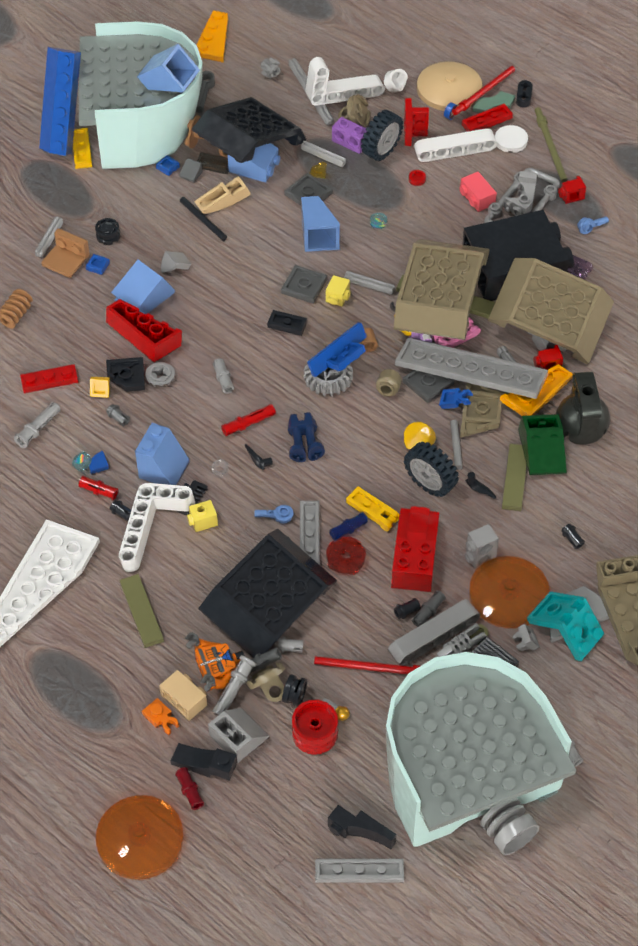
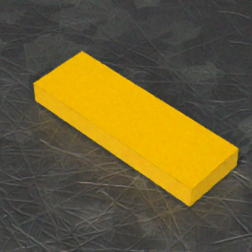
M88 128L74 129L73 152L75 169L92 167Z

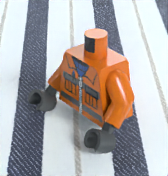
M190 632L185 637L186 640H189L186 646L189 649L194 646L196 648L194 649L195 659L202 675L200 683H205L204 689L206 691L225 689L231 679V672L236 669V665L240 662V656H244L243 651L231 654L228 644L200 639L197 634Z

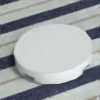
M508 125L496 131L495 139L500 150L516 153L522 151L527 146L528 135L524 129Z

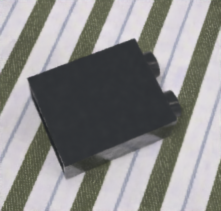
M544 210L465 227L463 231L462 245L490 249L486 265H482L477 283L483 298L486 300H497L514 258H536L565 272L574 265L571 249L569 247H562L560 243L561 233L557 222L550 223Z

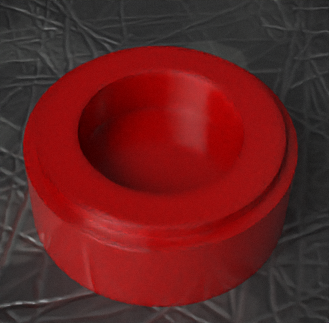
M413 170L409 173L410 184L421 186L425 183L426 174L423 171Z

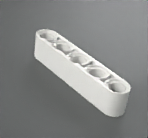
M491 129L421 139L414 144L418 160L421 162L487 152L497 147V141Z

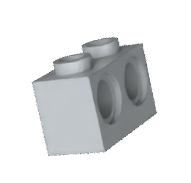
M489 524L468 533L465 558L475 569L496 561L499 538Z

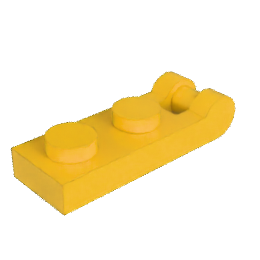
M359 486L346 498L348 505L379 524L385 531H389L392 528V524L399 520L400 514Z

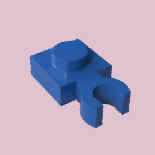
M459 388L444 389L439 406L442 409L458 408L460 403L470 405L471 401L467 397L473 396V393L469 389L463 391Z

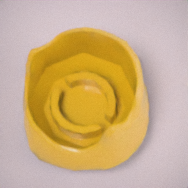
M413 422L404 431V443L407 449H411L419 442H428L431 446L435 443L436 435L433 428L423 422Z

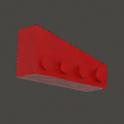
M121 299L106 307V323L153 362L158 361L181 346L182 330L178 328L173 329L169 327L168 323L155 320L153 315L149 313L144 314L140 312L139 308Z

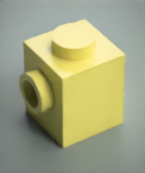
M333 275L326 289V302L342 307L345 300H349L351 294L350 280Z
M211 500L189 506L187 520L190 526L193 525L195 532L218 526L217 514Z

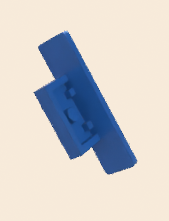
M356 323L307 362L312 376L317 377L327 368L337 371L344 370L366 351L364 345L359 344L367 337L362 323Z

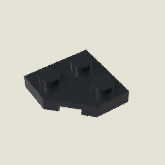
M143 357L106 360L107 377L110 378V381L126 392L145 390Z

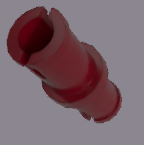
M180 768L176 771L175 775L182 787L181 792L187 797L191 809L198 810L204 806V801L198 792V785L196 782H193L188 768Z

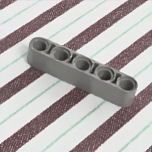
M464 599L395 640L388 647V651L399 665L404 666L473 625L480 618V613L468 599Z

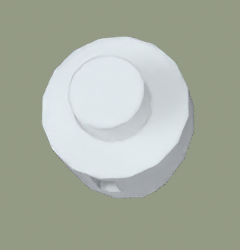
M403 69L388 71L384 77V85L390 92L402 91L408 75Z

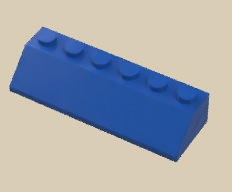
M48 47L39 148L48 153L64 156L72 153L81 52L53 47Z

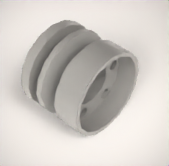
M517 797L492 807L483 816L480 823L482 828L487 830V834L490 837H495L494 843L503 855H509L518 851L529 843L539 831V825L532 816L524 814L526 809L523 805H520Z

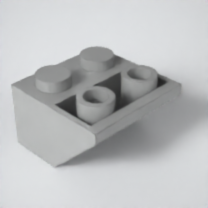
M241 708L223 711L208 724L210 737L224 751L236 754L238 763L269 738V735Z

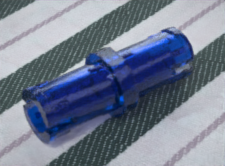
M361 512L353 518L343 520V523L330 529L329 534L336 541L348 533H354L355 529L368 523V518L364 512Z

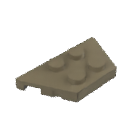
M466 383V389H469L473 396L467 397L471 404L464 405L460 437L499 428L502 405L500 396L503 394L488 387Z

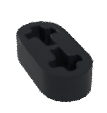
M523 80L518 84L516 104L519 107L526 108L531 104L533 85L530 81Z

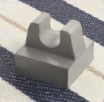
M526 624L519 626V631L513 635V639L515 641L522 639V642L516 647L520 651L527 649L533 651L539 648L534 631Z

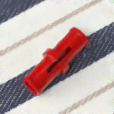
M82 476L79 481L80 488L92 491L94 495L98 496L100 494L112 500H115L118 495V488L106 485L101 480L95 481Z

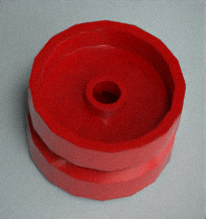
M308 700L301 703L294 710L292 715V736L295 745L301 751L311 755L322 754L329 751L335 745L338 738V715L335 709L327 702Z

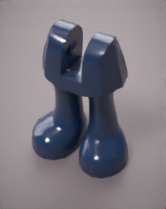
M310 412L304 413V420L301 421L298 420L297 414H291L289 417L288 432L294 439V445L289 449V457L296 462L306 461V450L303 445L302 435H306L308 458L310 461L321 458L325 453L323 444L316 442L314 433L317 431V423Z

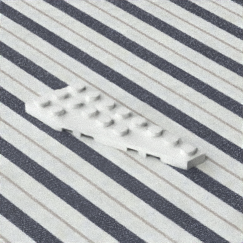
M46 519L0 596V647L84 571L100 543L98 537Z

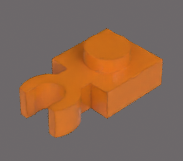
M158 698L142 710V715L156 728L162 725L164 732L168 735L171 734L168 725L173 724L175 727H179L178 720L170 717L172 715L171 710Z

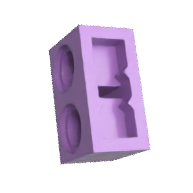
M341 117L332 126V141L361 154V145L363 144L361 142L365 138L363 137L364 133L367 131L366 128Z

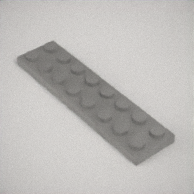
M412 338L406 340L395 360V366L537 399L548 376V370Z

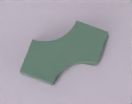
M500 91L493 97H480L473 106V112L481 113L505 104L510 110L515 101V95Z

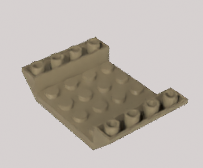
M422 239L416 241L413 244L396 301L394 330L465 340L469 328L468 316L482 265H486L490 249Z
M514 258L488 321L503 328L509 323L573 351L572 358L589 364L614 301L602 287L536 258Z
M638 555L599 561L596 563L598 592L626 660L638 666Z

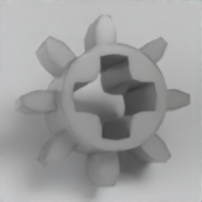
M272 57L263 60L261 63V69H263L261 74L270 79L271 77H276L280 73V67L278 66L280 62Z

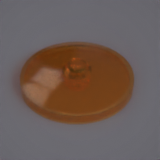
M513 556L496 557L480 565L474 572L469 587L471 604L480 613V617L502 628H518L523 624L530 625L527 617L550 592L547 578L536 565L525 559Z
M148 795L127 797L113 804L103 814L96 830V846L105 866L121 877L134 880L152 878L166 871L178 858L184 840L183 827L177 812L165 801Z

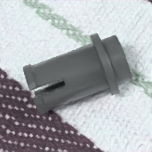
M112 404L107 408L106 413L108 417L115 419L122 427L129 423L130 417L122 412L118 405Z

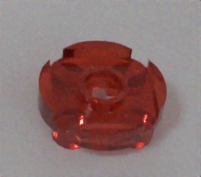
M341 537L340 540L332 541L326 550L328 567L341 574H356L365 563V548L361 546L359 540L352 537ZM345 553H349V556H350V557H349V558H343V556H341V554H342V555H345Z

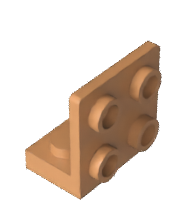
M58 228L54 232L56 246L44 258L41 264L70 278L90 255L88 241Z

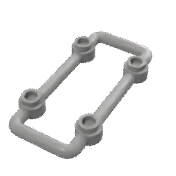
M526 168L524 172L537 173L538 178L553 184L547 185L544 188L543 197L531 212L539 211L548 201L556 199L560 182L558 179L537 169ZM520 172L514 175L513 184L501 199L488 207V214L484 219L485 223L501 216L504 197H511L518 189Z

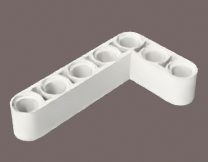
M316 57L310 61L305 92L313 105L348 101L350 96L357 94L362 95L364 98L377 97L385 91V87L378 75L328 81L329 69L321 57Z
M144 483L139 486L119 552L122 567L126 572H135L140 567L156 509L189 511V506L195 505L191 488L155 483Z

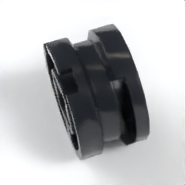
M104 218L96 223V238L99 243L112 245L113 242H118L120 231L116 220Z
M291 674L284 687L282 702H291L294 706L298 707L303 701L308 680L305 678L298 679L296 675Z

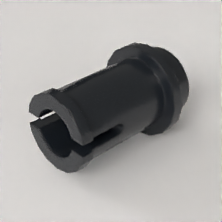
M121 500L113 501L110 506L112 514H117L127 522L129 521L132 510L123 505Z
M568 524L562 528V536L566 537L575 549H579L584 545L585 541L575 530L576 527Z
M413 598L402 605L397 604L394 608V614L398 619H405L407 615L421 609L420 603L416 598Z

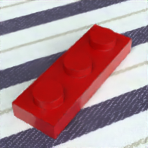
M505 104L462 120V126L467 132L487 129L512 119L513 113Z
M75 364L20 375L24 393L78 383Z

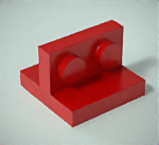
M405 98V146H411L412 137H428L429 107H412V98Z

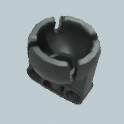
M593 371L573 373L571 394L563 399L556 410V414H559L564 438L569 432V441L575 444L586 445L598 441L607 432L610 424V413L605 402L599 398Z

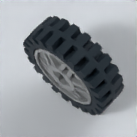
M387 109L377 113V116L373 117V121H370V126L366 128L367 132L363 135L365 138L361 142L363 143L361 145L362 152L376 161H381L386 156L388 157L390 152H393V147L397 146V141L400 140L399 136L402 135L403 119Z
M419 442L404 456L405 469L408 470V475L413 477L412 480L418 483L417 486H422L425 492L428 491L430 495L434 494L436 497H443L458 483L459 474L456 471L457 468L452 465V460L447 459L449 457L447 454H442L443 451L440 448L437 450L435 445L431 446L428 442Z

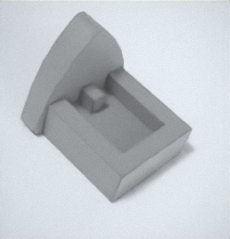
M165 251L161 263V272L168 273L175 269H189L191 263L183 253Z

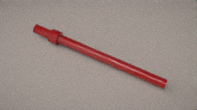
M510 66L467 100H462L452 110V114L456 116L470 108L473 102L515 71L514 66Z
M315 656L314 659L315 665L407 675L420 667V665L410 667Z

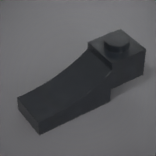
M178 743L170 760L171 765L180 768L186 767L191 772L209 778L211 775L229 781L238 763L236 754L218 748L216 750H207Z
M337 805L328 817L329 830L336 836L340 835L343 838L347 836L367 838L384 845L390 850L396 844L397 834L362 810L357 816H354Z

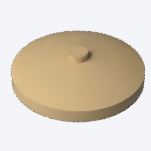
M439 62L430 65L420 73L417 80V92L421 100L428 106L445 111L449 103L452 102L459 105L462 100H467L482 88V81L478 73L471 67L458 62Z

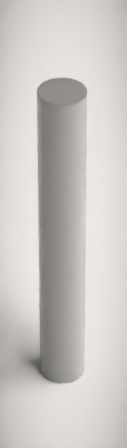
M451 420L454 463L457 470H460L463 466L458 421Z

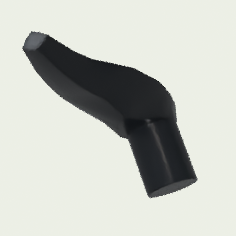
M247 444L244 445L258 468L263 470L264 466L273 464L271 457L262 459Z
M474 472L467 474L468 479L465 481L473 490L496 499V495L487 486L476 480Z

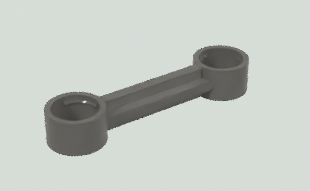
M211 71L202 72V84L195 112L200 113L198 114L200 117L205 113L204 105L208 91L215 86V75Z

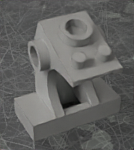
M520 171L517 196L520 197H504V208L507 212L511 211L518 216L532 211L537 173Z

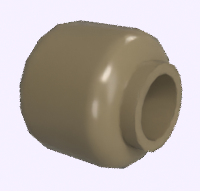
M392 369L383 370L376 382L378 392L389 397L398 393L402 383L400 374Z

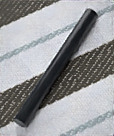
M185 197L180 199V202L222 241L227 239V235Z

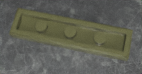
M510 444L502 509L521 511L527 465L522 445Z
M139 574L119 580L144 648L164 642Z

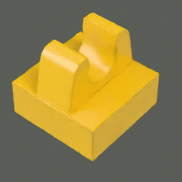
M91 377L90 397H109L110 378Z

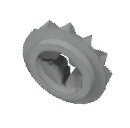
M157 362L147 368L145 376L149 384L152 383L154 387L157 385L163 387V385H169L174 380L175 371L170 364ZM163 372L164 376H160V378H157V375H160Z

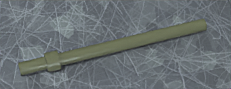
M537 107L534 110L537 116V124L541 127L561 183L566 182L568 179L547 127V119L543 115L541 108Z

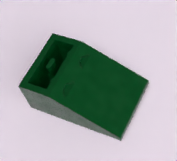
M559 414L522 416L518 433L529 475L567 473L564 435Z

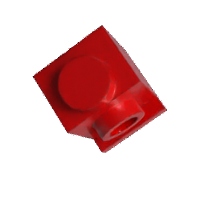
M576 176L574 180L563 182L562 187L558 188L559 197L564 200L565 204L585 199L586 186L580 176Z
M554 345L552 349L538 351L537 356L533 357L535 367L549 370L558 364L562 366L563 356L559 346Z

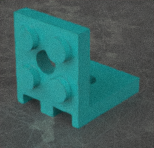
M550 591L527 617L529 624L558 629L573 657L578 661H582L605 634L585 597Z

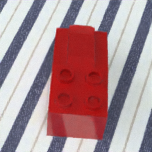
M413 506L410 509H400L391 588L431 592L440 512L430 511L427 507Z

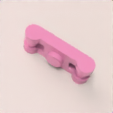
M468 317L469 331H467L465 340L434 335L432 340L436 344L454 348L476 337L481 332V329L474 325L473 320Z

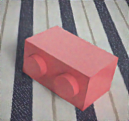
M479 172L461 178L460 193L467 198L470 205L478 212L487 209L492 203L496 202L497 192Z

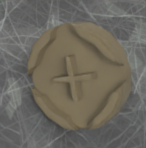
M360 94L350 96L347 106L343 107L338 114L339 119L343 117L362 127L367 126L371 116L370 110L367 109L368 102Z
M280 661L276 662V667L269 665L266 669L254 674L251 677L253 680L248 679L246 684L249 689L260 686L268 700L272 702L280 701L284 685L278 675L285 670V666ZM274 685L280 688V694L276 697H272L269 694V689Z

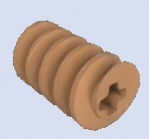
M22 289L14 290L0 309V322L7 328H15V324L19 322V319L31 307L32 297Z

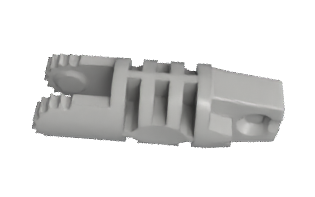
M475 623L444 644L443 649L437 653V657L467 652L470 648L486 639L487 636L482 632L472 639L469 638L479 630V625Z

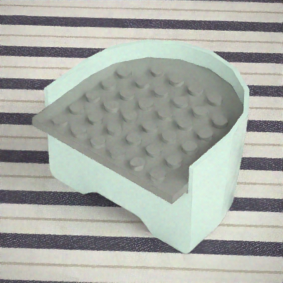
M95 23L96 36L80 37L79 126H97L102 169L137 168L156 164L165 156L175 153L189 133L187 126L189 121L194 119L202 84L203 62L198 47L183 32L159 23ZM176 44L183 48L200 69L184 92L148 90L137 77L154 55Z
M470 652L435 657L410 672L391 697L386 723L389 783L395 809L415 847L451 834L465 822L483 816L492 807L516 797L520 804H526L554 793L561 788L564 778L576 773V769L569 758L572 741L548 698L526 672L499 657Z

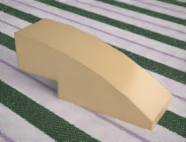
M238 176L226 185L221 182L194 202L203 214L229 207L251 195V193Z

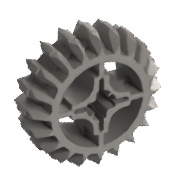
M306 363L304 379L307 387H310L311 391L316 390L317 395L323 393L324 397L326 394H330L332 397L333 393L339 395L340 391L345 392L346 387H350L353 380V368L351 363L341 371L327 368L317 377H314Z

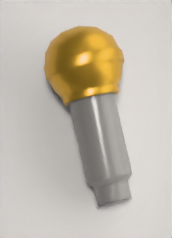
M326 698L322 700L335 709L338 720L344 721L349 717L350 712L347 707L338 706Z

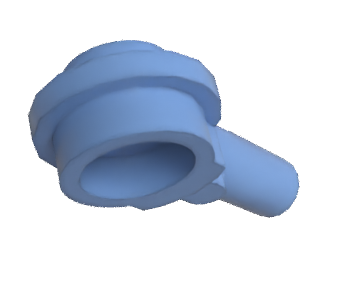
M584 217L578 222L577 227L580 233L588 234L593 230V227L609 222L608 217H602L593 220Z
M280 505L275 510H255V517H268L282 524L290 522L294 515L293 509L288 505Z

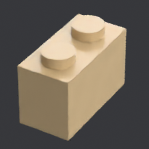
M178 670L159 685L161 696L189 721L207 706L205 690L200 686L196 687L187 674H182Z

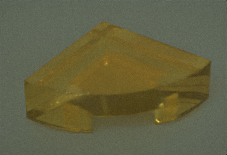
M320 162L318 165L312 166L309 174L313 177L325 179L327 175V162Z

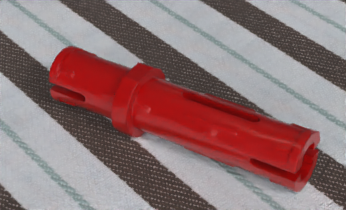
M269 404L243 417L238 416L234 421L222 425V432L225 436H228L236 431H243L252 424L276 415V410L272 404Z

